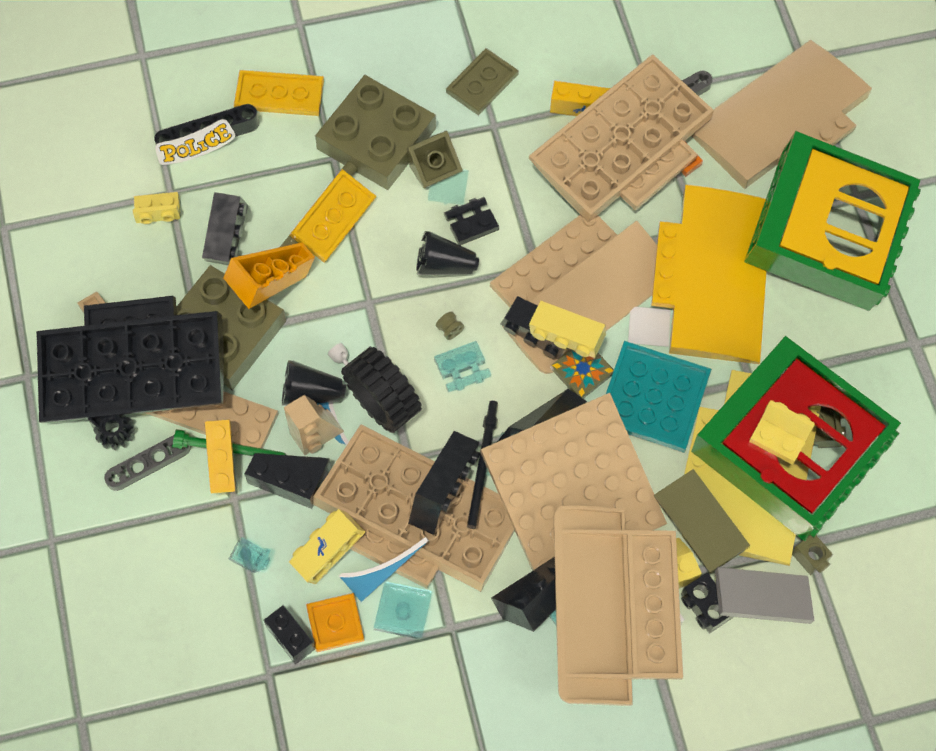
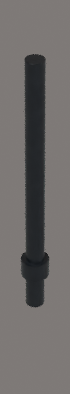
M494 400L489 401L487 415L484 416V433L481 449L491 445L493 430L497 427L498 419L496 418L498 402ZM481 452L467 522V528L476 529L487 470Z

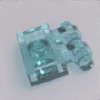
M477 341L434 356V361L442 379L448 377L453 379L452 382L445 384L448 392L464 390L465 386L473 383H482L484 379L491 377L489 368L480 371L478 367L485 364V358ZM471 370V375L461 378L459 373Z

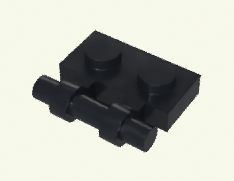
M485 197L473 198L469 200V203L461 206L455 205L451 207V210L444 212L446 220L454 218L456 221L450 224V230L459 245L466 244L499 230V225L491 209L485 211L480 209V207L487 205ZM470 211H472L474 214L467 218H463L462 214H465Z

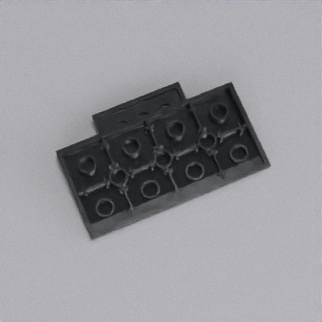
M164 296L85 305L84 326L36 331L39 423L223 404L222 315L218 311L177 315L176 297Z

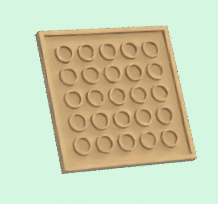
M610 393L480 449L532 571L555 557L554 514L561 506L625 509L626 530H655L667 524Z

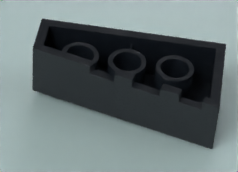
M453 431L415 494L408 524L435 535L443 517L451 507L453 498L457 497L462 481L467 480L471 471V464L475 465L480 456V452L477 451L479 441Z

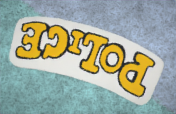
M219 120L187 136L158 143L155 147L158 161L161 165H168L200 157L229 143L234 139L235 133L226 120Z

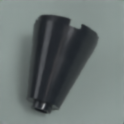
M430 231L424 232L421 241H425V244H422L421 248L419 247L416 265L417 275L472 274L473 270L477 271L479 258L476 257V252Z
M288 360L282 392L283 406H287L303 395L314 400L316 404L339 402L340 397H345L346 384H342L341 378L299 362Z

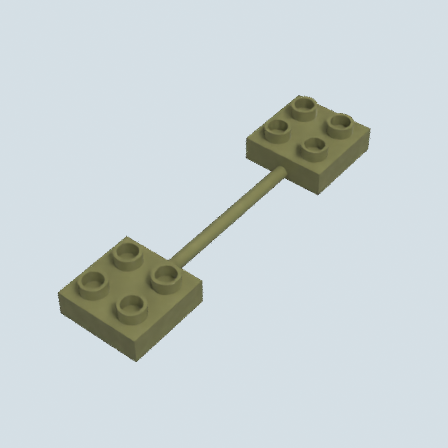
M364 74L315 135L317 150L343 164L344 167L342 169L349 175L353 176L357 172L384 189L389 190L409 164L407 147L429 138L435 131L436 114ZM288 236L280 247L297 244L298 242L291 236ZM210 265L176 306L177 315L218 311L222 315L224 386L233 391L286 323L284 309L267 299L248 309L223 279L225 273Z

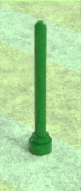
M175 430L173 448L182 449L183 447H188V445L207 448L206 439L192 437L189 433H185V430ZM232 443L233 453L248 456H253L254 453L286 455L280 451Z

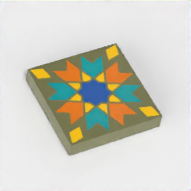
M572 349L550 367L571 391L583 399L608 380L614 371L599 353H597L595 358L591 356L583 357Z

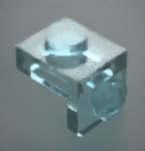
M241 537L238 539L229 560L255 573L266 568L270 561L268 555L271 550L268 548L262 549Z

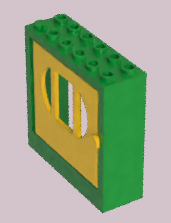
M795 131L782 150L744 262L870 311L875 305L878 306L883 297L886 298L890 291L891 285L888 283L897 269V265H894L895 260L899 258L903 250V246L900 244L908 233L909 227L906 225L915 211V208L912 206L921 192V189L918 188L920 179ZM848 185L867 187L880 197L885 209L844 194L839 189ZM834 199L883 217L877 242L827 224ZM825 232L871 249L872 252L860 257L842 254L829 243Z

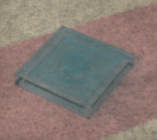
M384 582L374 630L422 640L432 591Z

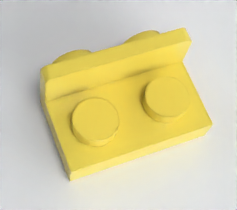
M178 192L134 196L133 215L136 223L149 224L155 221L171 222L175 219H181Z

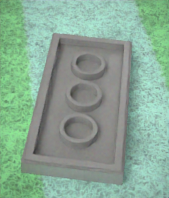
M717 567L715 570L720 616L811 624L815 621L808 576Z

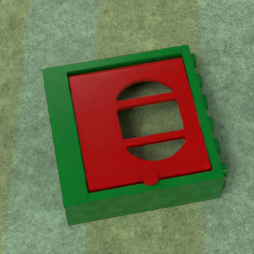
M785 335L697 434L691 452L798 537L806 541L809 536L814 538L819 533L825 522L830 520L841 503L845 502L852 493V490L865 478L867 472L876 465L883 453H886L891 447L894 440L900 434L897 429L901 422ZM770 401L780 402L796 414L806 415L818 428L846 449L829 471L823 469L800 451L796 459L816 473L820 479L804 480L792 476L780 465L777 456L749 442ZM825 406L839 412L847 420L851 428L852 441L819 418L808 407Z

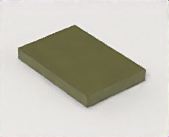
M485 48L446 88V93L479 116L518 76L519 70Z

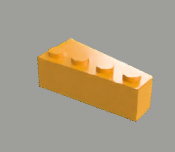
M301 242L233 257L229 262L223 279L247 308L250 309L307 277L315 256Z

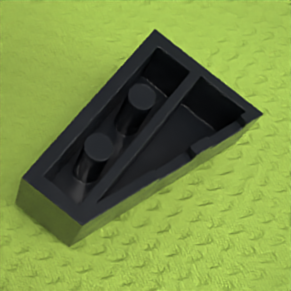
M517 296L500 325L504 326L506 332L522 337L523 341L529 346H537L542 349L547 357L559 359L568 348H559L554 342L546 339L545 341L538 340L531 334L529 323L538 305Z
M254 453L244 474L248 484L312 509L314 506L313 496L330 472L331 463L330 458Z

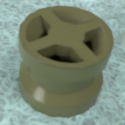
M453 311L444 314L436 323V327L444 332V337L447 340L455 338L464 329L463 323L456 320V315Z

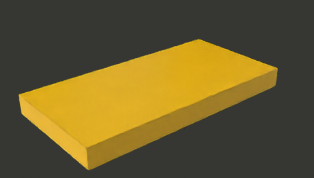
M239 70L234 107L251 104L255 106L258 112L319 116L324 76Z
M342 169L289 236L298 243L303 242L312 254L325 263L373 202L376 195Z

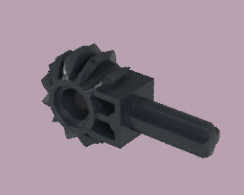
M126 414L88 418L96 434L95 439L98 443H102L104 448L107 449L111 446L116 451L118 445L125 448V440L132 441L130 434L134 433L135 429L132 426L131 418L126 417ZM119 427L116 432L110 433L112 428Z

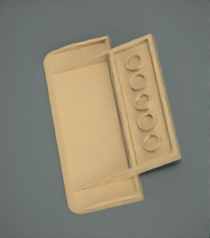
M579 215L492 280L490 287L509 307H511L517 296L536 305H539L540 301H544L605 324L607 331L627 316L634 307H638L652 296L657 244L638 221H635L617 235L598 215L590 222L582 215ZM508 333L540 372L545 374L553 373L550 367L558 359L547 357L542 349L537 346H529L517 334L512 335Z
M593 506L559 507L554 514L558 693L560 698L569 704L632 706V679H683L676 531L626 530L625 509Z

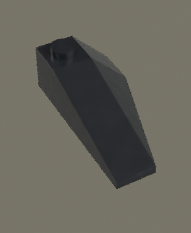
M566 389L509 426L497 442L583 405L587 401L570 389Z

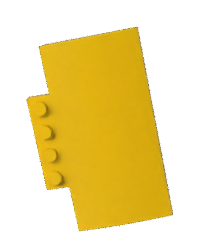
M685 185L681 223L660 221L651 306L673 308L669 354L760 364L767 271L747 264L744 260L765 202L764 198L709 187Z

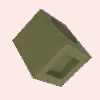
M816 535L814 538L809 536L806 541L803 540L794 548L792 555L809 575H812L816 571L821 573L830 566L828 561L833 556V553ZM808 552L816 553L819 560L812 559Z

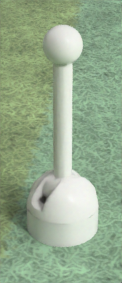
M342 343L335 345L328 352V356L334 362H343L345 366L349 363L346 360L348 351Z

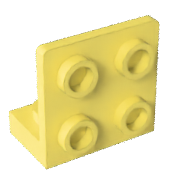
M770 401L749 442L793 465L815 423L806 415L796 414L780 402Z

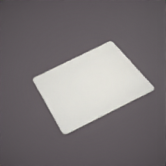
M634 307L630 311L628 342L668 347L671 311L667 309Z

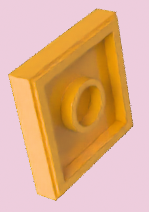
M354 593L306 604L316 653L364 642Z

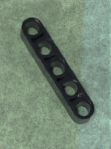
M244 104L162 129L155 134L154 141L157 145L158 143L175 140L223 119L230 124L235 137L250 133L259 126L257 109L251 104Z

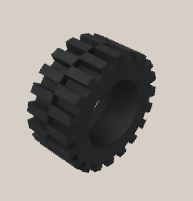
M368 347L342 368L343 379L348 383L347 387L353 392L354 398L361 403L360 405L363 409H366L368 415L374 418L378 425H382L386 431L394 433L422 410L419 396L414 392L413 386L408 383L407 377L402 375L398 366L394 365L392 360L388 356L385 357L384 353L380 350L378 351L377 348Z

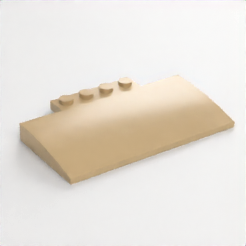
M810 40L716 107L711 119L691 136L746 189L778 165L782 150L795 131L833 146L854 131L856 124L845 114L866 100L872 88L844 63Z
M652 54L529 155V159L553 187L588 222L594 219L618 197L624 199L636 211L697 158L698 154L684 141L711 119L714 110Z
M361 424L313 496V505L330 514L338 509L347 512L365 531L362 537L350 549L380 565L401 555L426 537L429 541L400 566L395 573L428 589L436 573L440 570L481 592L515 532L499 494L483 487L476 529L467 528L475 483L469 478L466 481H462L461 489L457 497L453 498L451 507L443 517L435 535L408 524L415 494L435 461Z

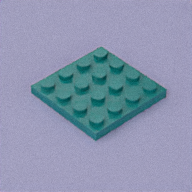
M624 341L606 394H611L629 435L685 453L712 369Z

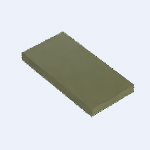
M694 469L654 494L659 505L710 574L717 567L723 566L750 548V544Z

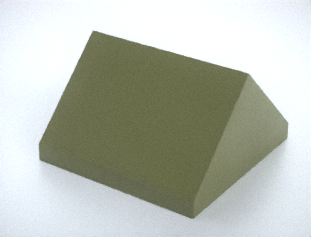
M447 130L407 147L409 166L423 188L463 171Z

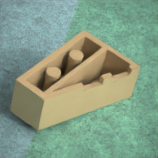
M305 395L284 407L290 435L304 455L317 452L323 444L344 432L330 410H325L322 405H317L314 400Z

